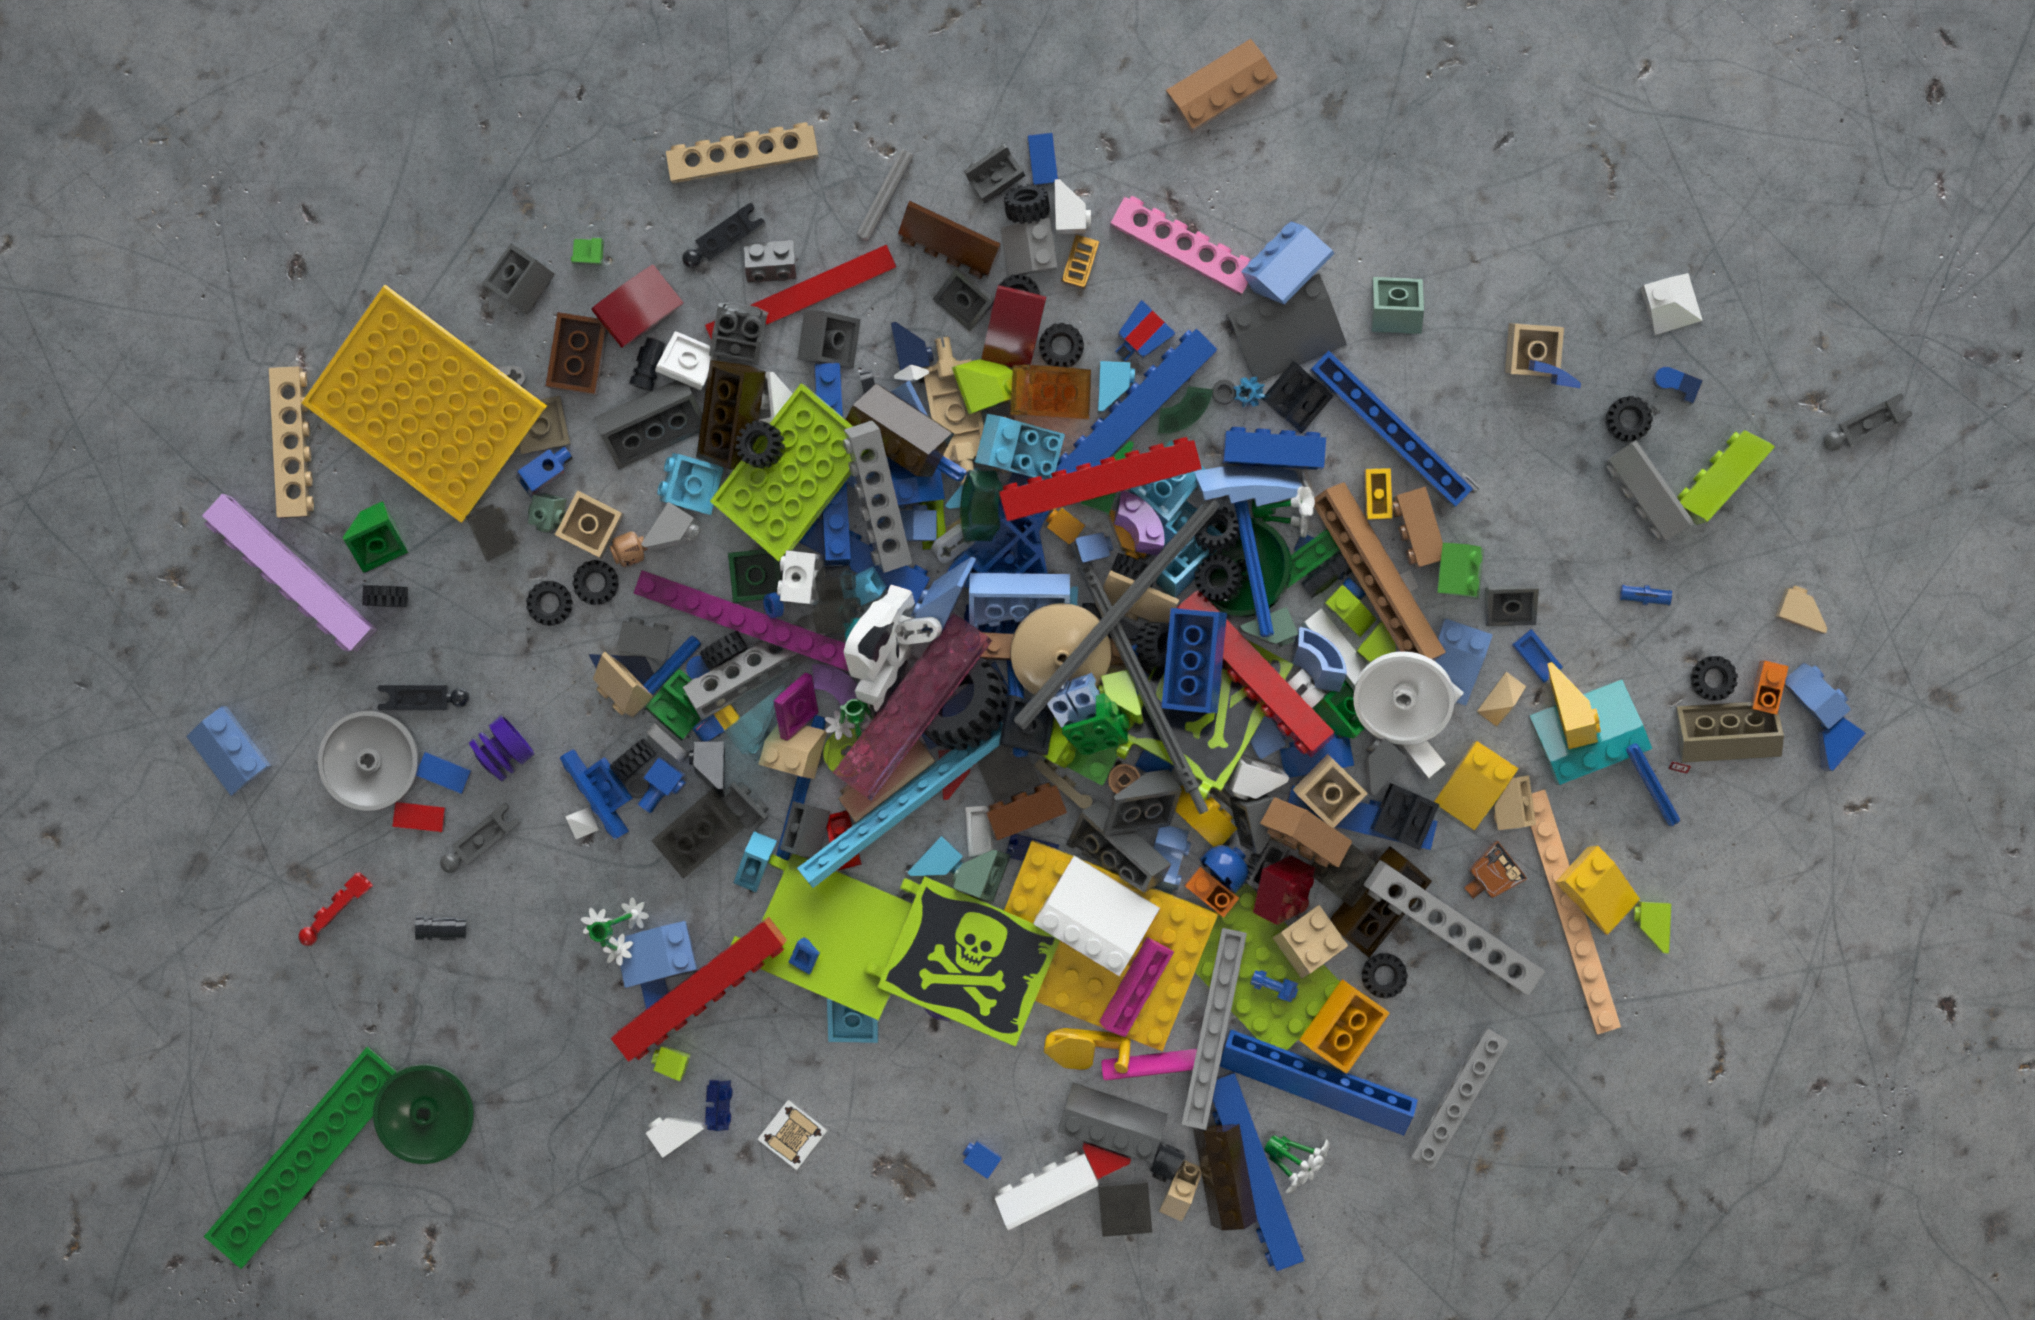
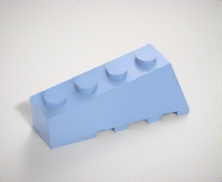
M970 573L969 630L978 629V625L989 624L990 627L1000 625L1001 621L1012 619L1015 622H1020L1033 611L1046 605L1057 603L1070 604V574Z

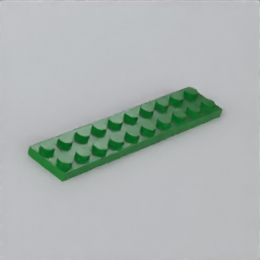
M367 1046L203 1237L242 1269L371 1120L375 1099L380 1088L397 1071Z

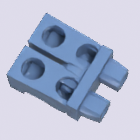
M1092 673L1072 679L1071 683L1067 681L1047 703L1061 728L1096 717V695H1099V692L1095 686L1096 680Z

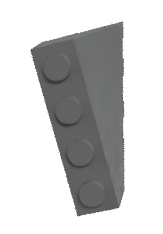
M1100 800L1081 811L1066 843L1067 846L1072 849L1077 847L1083 851L1082 855L1089 859L1095 858L1102 862L1103 868L1108 871L1111 869L1119 873L1121 879L1144 893L1164 881L1171 863L1138 833L1128 832L1110 836L1102 834L1110 809L1105 803Z

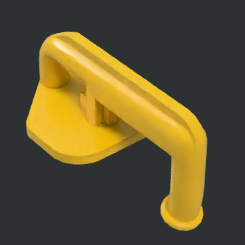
M1061 1028L1050 1032L1046 1036L1044 1053L1064 1068L1085 1070L1093 1065L1095 1047L1119 1049L1118 1062L1114 1064V1068L1120 1073H1126L1130 1059L1131 1041L1127 1037L1112 1032Z

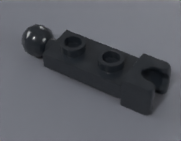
M748 203L738 210L737 213L696 239L695 242L699 248L686 250L682 256L683 264L688 268L698 267L703 256H706L710 262L750 234L762 228L766 224L762 218L756 221L748 219L749 214L755 209L753 203Z
M378 685L377 688L380 692H387L390 697L387 703L378 705V710H448V703L461 708L466 706L470 699L469 693L464 688H456L451 693H448V685Z

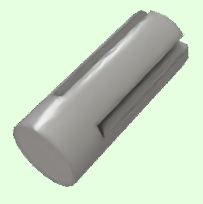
M1465 473L1460 476L1473 488L1471 492L1476 493L1479 490V486Z

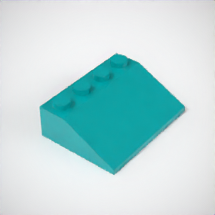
M1622 679L1583 694L1589 700L1591 709L1596 708L1601 732L1597 733L1598 742L1568 749L1556 705L1529 715L1556 785L1567 783L1630 758L1626 748L1633 743H1637L1642 752L1653 749Z

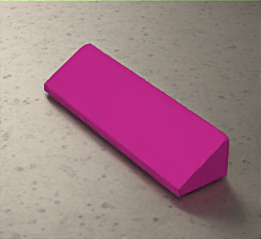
M1146 938L1099 1021L1106 1030L1126 1037L1174 953L1173 950L1151 938Z
M1197 1049L1130 1056L1126 1073H1120L1115 1070L1114 1064L1118 1062V1058L1103 1059L1101 1061L1103 1080L1192 1071Z

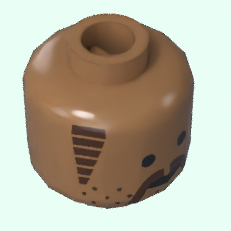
M630 531L613 538L612 545L609 548L616 565L620 563L622 567L626 568L645 559L644 551L648 550V548L641 545L644 540L643 536L638 537L635 532Z

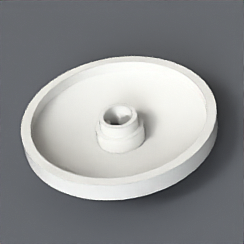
M1394 652L1380 656L1363 669L1356 681L1354 707L1360 722L1371 734L1381 740L1385 738L1390 743L1411 745L1433 738L1448 724L1454 709V688L1448 674L1435 661L1421 654Z

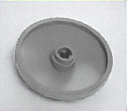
M360 711L341 718L326 732L318 751V771L326 790L338 802L356 810H379L398 802L410 790L418 772V750L411 733L397 719L381 712Z

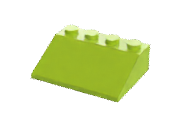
M1746 430L1740 433L1735 431L1726 441L1728 444L1727 448L1723 452L1718 450L1709 461L1712 464L1706 471L1702 468L1693 477L1695 483L1691 488L1685 487L1676 496L1694 523L1699 525L1708 522L1775 448L1774 445Z

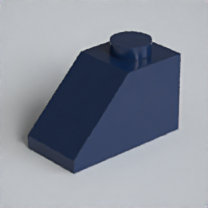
M891 322L900 371L909 365L921 368L930 367L929 362L934 361L931 346L926 347L924 340L897 322Z

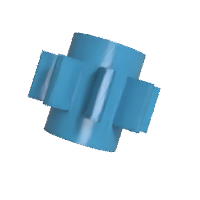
M1246 377L1241 378V385L1234 386L1237 395L1234 399L1242 401V407H1247L1250 403L1253 407L1258 406V399L1266 397L1263 394V387L1265 385H1260L1257 382V377H1251L1250 380Z

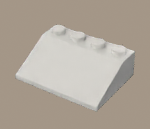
M1074 856L1037 914L1034 925L1120 976L1160 908Z
M1078 1150L1064 1157L1066 1161L1058 1165L1056 1162H1052L1042 1167V1173L1036 1176L1030 1173L1020 1178V1184L1014 1187L1008 1184L998 1189L999 1194L995 1196V1200L1007 1230L1098 1186V1179L1085 1152L1079 1154Z

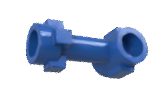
M1254 971L1250 982L1251 985H1254V988L1260 990L1264 986L1279 992L1277 997L1288 1002H1292V999L1296 997L1298 983L1285 978L1283 983L1266 977L1267 972Z

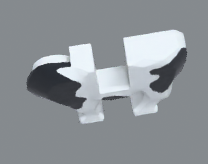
M890 585L888 594L883 599L873 602L868 611L860 618L851 631L844 648V656L850 676L861 679L855 689L856 697L861 702L868 703L873 719L882 716L897 698L913 645L899 643L895 633L896 626L899 623L908 619H914L902 615L904 610L912 608L915 604L913 594L910 590ZM903 629V633L909 636L914 633V630L906 631V629Z

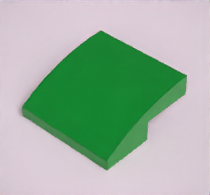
M678 669L644 709L682 741L701 718L683 689L692 679L681 669Z

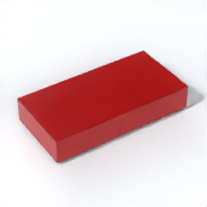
M396 802L392 827L443 832L446 807Z

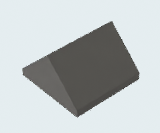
M958 267L952 272L933 298L935 302L969 331L976 326L994 304V298Z
M1539 586L1486 587V626L1536 625Z

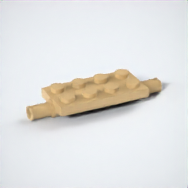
M943 337L944 348L942 347L941 338H937L934 342L939 361L934 366L925 367V369L929 370V374L924 376L931 418L954 433L943 456L964 468L966 475H969L970 484L977 482L973 461L976 459L984 428L981 411L972 414L968 413L952 367L971 362V359L957 361L956 358H953L950 337ZM966 475L961 481V485H968Z

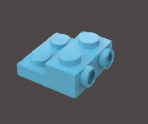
M672 453V457H668L664 464V471L667 472L665 482L661 481L658 486L657 495L661 496L659 501L664 503L670 502L678 507L711 515L714 505L710 500L718 491L724 467Z

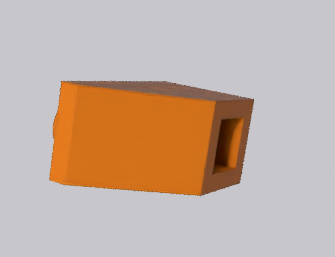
M1766 660L1759 662L1754 683L1752 709L1777 715L1789 666Z
M1200 866L1184 884L1186 888L1222 917L1226 916L1239 899V897Z

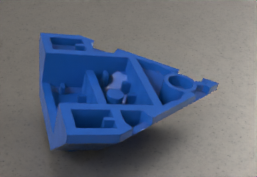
M1001 510L977 533L975 543L958 555L948 568V571H950L970 557H974L976 560L970 573L1048 574L1037 518L1031 515L1006 522L1004 511ZM970 574L964 585L966 588H969Z

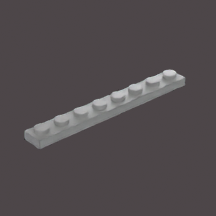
M1222 928L1181 1125L1204 1130L1207 1128L1247 935L1245 932Z

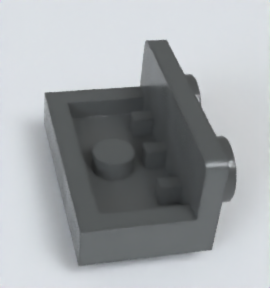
M1005 144L994 148L987 156L973 162L964 170L969 183L984 203L1026 176Z
M793 240L744 244L747 282L761 283L763 281L796 279Z
M733 781L725 790V797L718 796L713 802L749 837L770 817L766 813L769 808L760 799L755 802L749 796L752 791L742 781L739 784Z

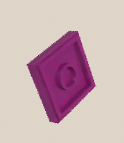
M805 672L773 700L781 739L788 741L819 713L811 674Z

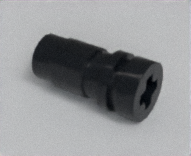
M650 337L646 338L644 346L640 347L636 359L638 365L637 368L633 369L634 376L631 375L630 385L642 390L653 391L655 385L653 380L657 379L655 370L663 355L664 342Z
M1340 551L1333 555L1332 560L1329 558L1326 561L1327 564L1323 567L1319 565L1307 574L1308 578L1301 582L1311 598L1325 591L1338 579L1340 581L1344 579L1343 575L1346 574L1348 576L1353 572Z
M416 916L415 940H424V938L432 941V938H440V940L466 939V919Z

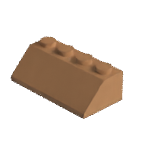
M1249 39L1168 88L1166 92L1192 133L1277 81L1278 77L1264 54L1252 39Z

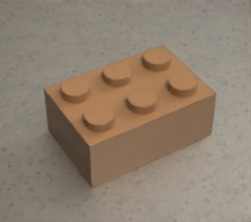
M1426 486L1393 497L1392 512L1394 517H1399L1401 523L1398 531L1401 540H1406L1409 550L1405 551L1409 565L1413 564L1416 569L1441 561L1443 541Z
M1275 797L1260 822L1261 825L1268 829L1267 834L1278 840L1282 838L1284 840L1282 844L1293 850L1297 848L1300 856L1310 861L1314 858L1315 862L1324 867H1327L1328 864L1339 867L1352 843L1349 838L1309 811Z

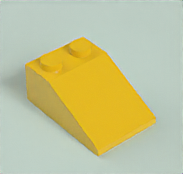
M1552 662L1547 663L1550 684L1568 749L1598 742L1597 733H1600L1601 729L1596 708L1591 709L1589 700Z
M1474 741L1434 802L1440 804L1439 807L1475 830L1519 768L1480 742Z
M1598 845L1587 847L1555 882L1606 935L1616 927L1640 900L1615 862Z

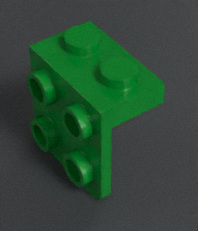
M1103 693L1096 695V717L1063 726L1062 734L1081 754L1091 755L1101 750L1115 748L1118 745L1128 743L1130 722L1128 716L1117 707V704Z

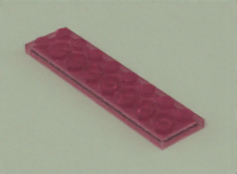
M953 613L946 622L942 633L923 652L889 697L885 708L877 713L834 770L833 774L872 801L992 640Z

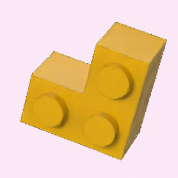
M1181 785L1182 791L1175 812L1213 847L1223 845L1238 829L1230 822L1233 817L1224 808L1219 811L1218 809L1221 805L1211 796L1205 800L1209 811L1200 815L1190 794L1186 793L1184 786Z

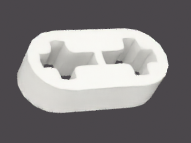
M934 617L908 619L896 626L895 633L897 634L898 642L901 644L930 642L941 634L942 626ZM928 626L933 628V632L922 631V628ZM903 629H906V631L914 630V633L908 636V634L903 633Z

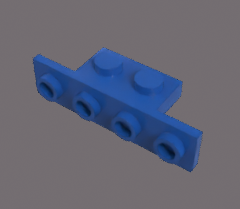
M574 749L560 756L564 769L570 773L577 784L578 790L584 794L590 803L592 811L601 819L607 833L616 840L629 832L616 810L633 798L609 767L610 763L606 757L587 769Z

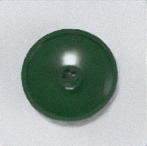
M1251 518L1270 609L1280 600L1289 585L1292 574L1291 553L1283 536L1274 527L1261 520ZM1217 524L1214 526L1222 534L1225 533L1226 527L1224 525ZM1239 531L1238 541L1236 540L1234 547L1230 545V551L1226 552L1225 549H1222V554H1218V551H1216L1214 555L1228 557L1234 560L1238 567H1241L1242 572L1240 574L1243 575V580H1240V583L1243 584L1242 588L1238 587L1237 591L1239 593L1237 595L1233 594L1230 600L1224 599V601L1220 602L1207 599L1222 613L1235 617H1250L1256 615ZM1216 569L1211 574L1210 580L1214 587L1219 588L1225 585L1228 576L1224 569Z
M415 1064L395 1072L380 1088L373 1108L374 1127L381 1143L394 1156L413 1164H433L452 1156L466 1142L474 1119L473 1101L466 1085L453 1072L434 1064Z

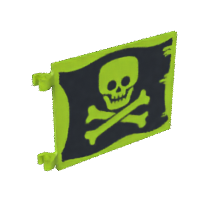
M1246 639L1286 680L1294 664ZM1223 665L1218 713L1162 708L1165 667H1154L1148 677V681L1193 774L1203 782L1198 789L1205 801L1212 788L1222 791L1265 715L1260 709L1261 705L1255 699L1252 701L1243 692L1244 687L1239 682L1235 683L1226 674L1227 669ZM1138 694L1137 697L1144 723L1138 724L1129 719L1128 743L1119 745L1116 755L1125 760L1132 746L1137 745L1173 765Z
M925 876L920 885L909 879H903L900 889L915 895L913 904L886 967L883 968L869 961L864 972L880 978L877 986L879 989L1016 1047L1060 940L1029 921Z

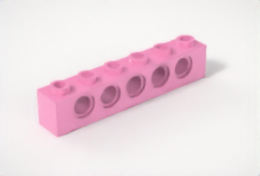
M1131 196L1130 199L1124 197L1110 226L1240 296L1243 294L1248 282L1241 271L1248 265L1251 259L1240 255L1239 258L1232 255V250L1221 243L1216 246L1208 242L1210 238L1197 231L1196 234H1193L1187 230L1188 226L1176 219L1174 222L1167 220L1165 213L1156 208H1153L1151 211L1143 207L1144 202L1134 196ZM1136 215H1144L1148 223L1143 227L1136 226L1133 222V218ZM1160 226H1164L1169 230V236L1165 239H1160L1155 234V230ZM1181 238H1187L1191 242V248L1183 251L1178 248L1177 241ZM1202 250H1209L1213 254V260L1203 262L1199 257V253ZM1226 261L1233 263L1235 271L1232 274H1225L1221 269L1222 263Z

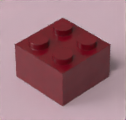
M1291 855L1264 868L1253 913L1276 925L1303 913L1309 905L1308 897L1310 889L1314 884L1315 867Z

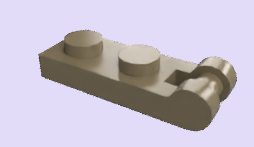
M1046 758L1043 762L1039 759L1033 765L1080 808L1086 809L1092 805V798L1087 794L1081 795L1074 789L1077 784L1066 774L1061 778L1055 772L1058 767Z

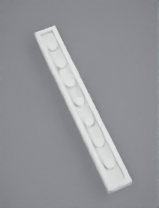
M1321 608L1301 625L1304 628L1321 634L1337 647L1346 664L1347 674L1345 680L1355 690L1356 681L1367 665ZM1428 741L1411 745L1397 744L1425 780L1445 765V762Z

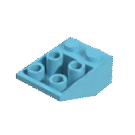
M987 414L975 462L1033 478L1042 476V480L1052 478L1051 473L1056 471L1065 434L1009 418Z

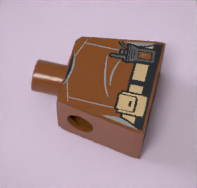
M1494 841L1470 867L1469 872L1475 879L1466 885L1464 889L1472 899L1483 891L1490 898H1493L1525 881L1527 877L1499 841Z

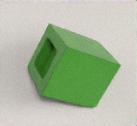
M592 238V240L574 239L571 263L602 266L604 240L602 238Z

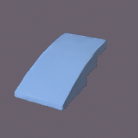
M1226 466L1194 472L1204 500L1227 495L1230 503L1253 498L1256 505L1261 506L1296 497L1298 488L1302 486L1295 470L1272 466Z

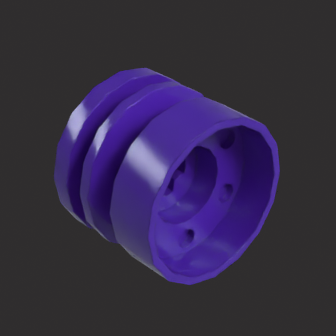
M500 715L488 725L494 735L492 738L480 732L478 736L484 743L483 745L474 738L468 743L480 764L490 774L503 782L507 779V775L502 767L513 774L515 770L510 762L512 759L523 765L535 753L515 727L503 715Z

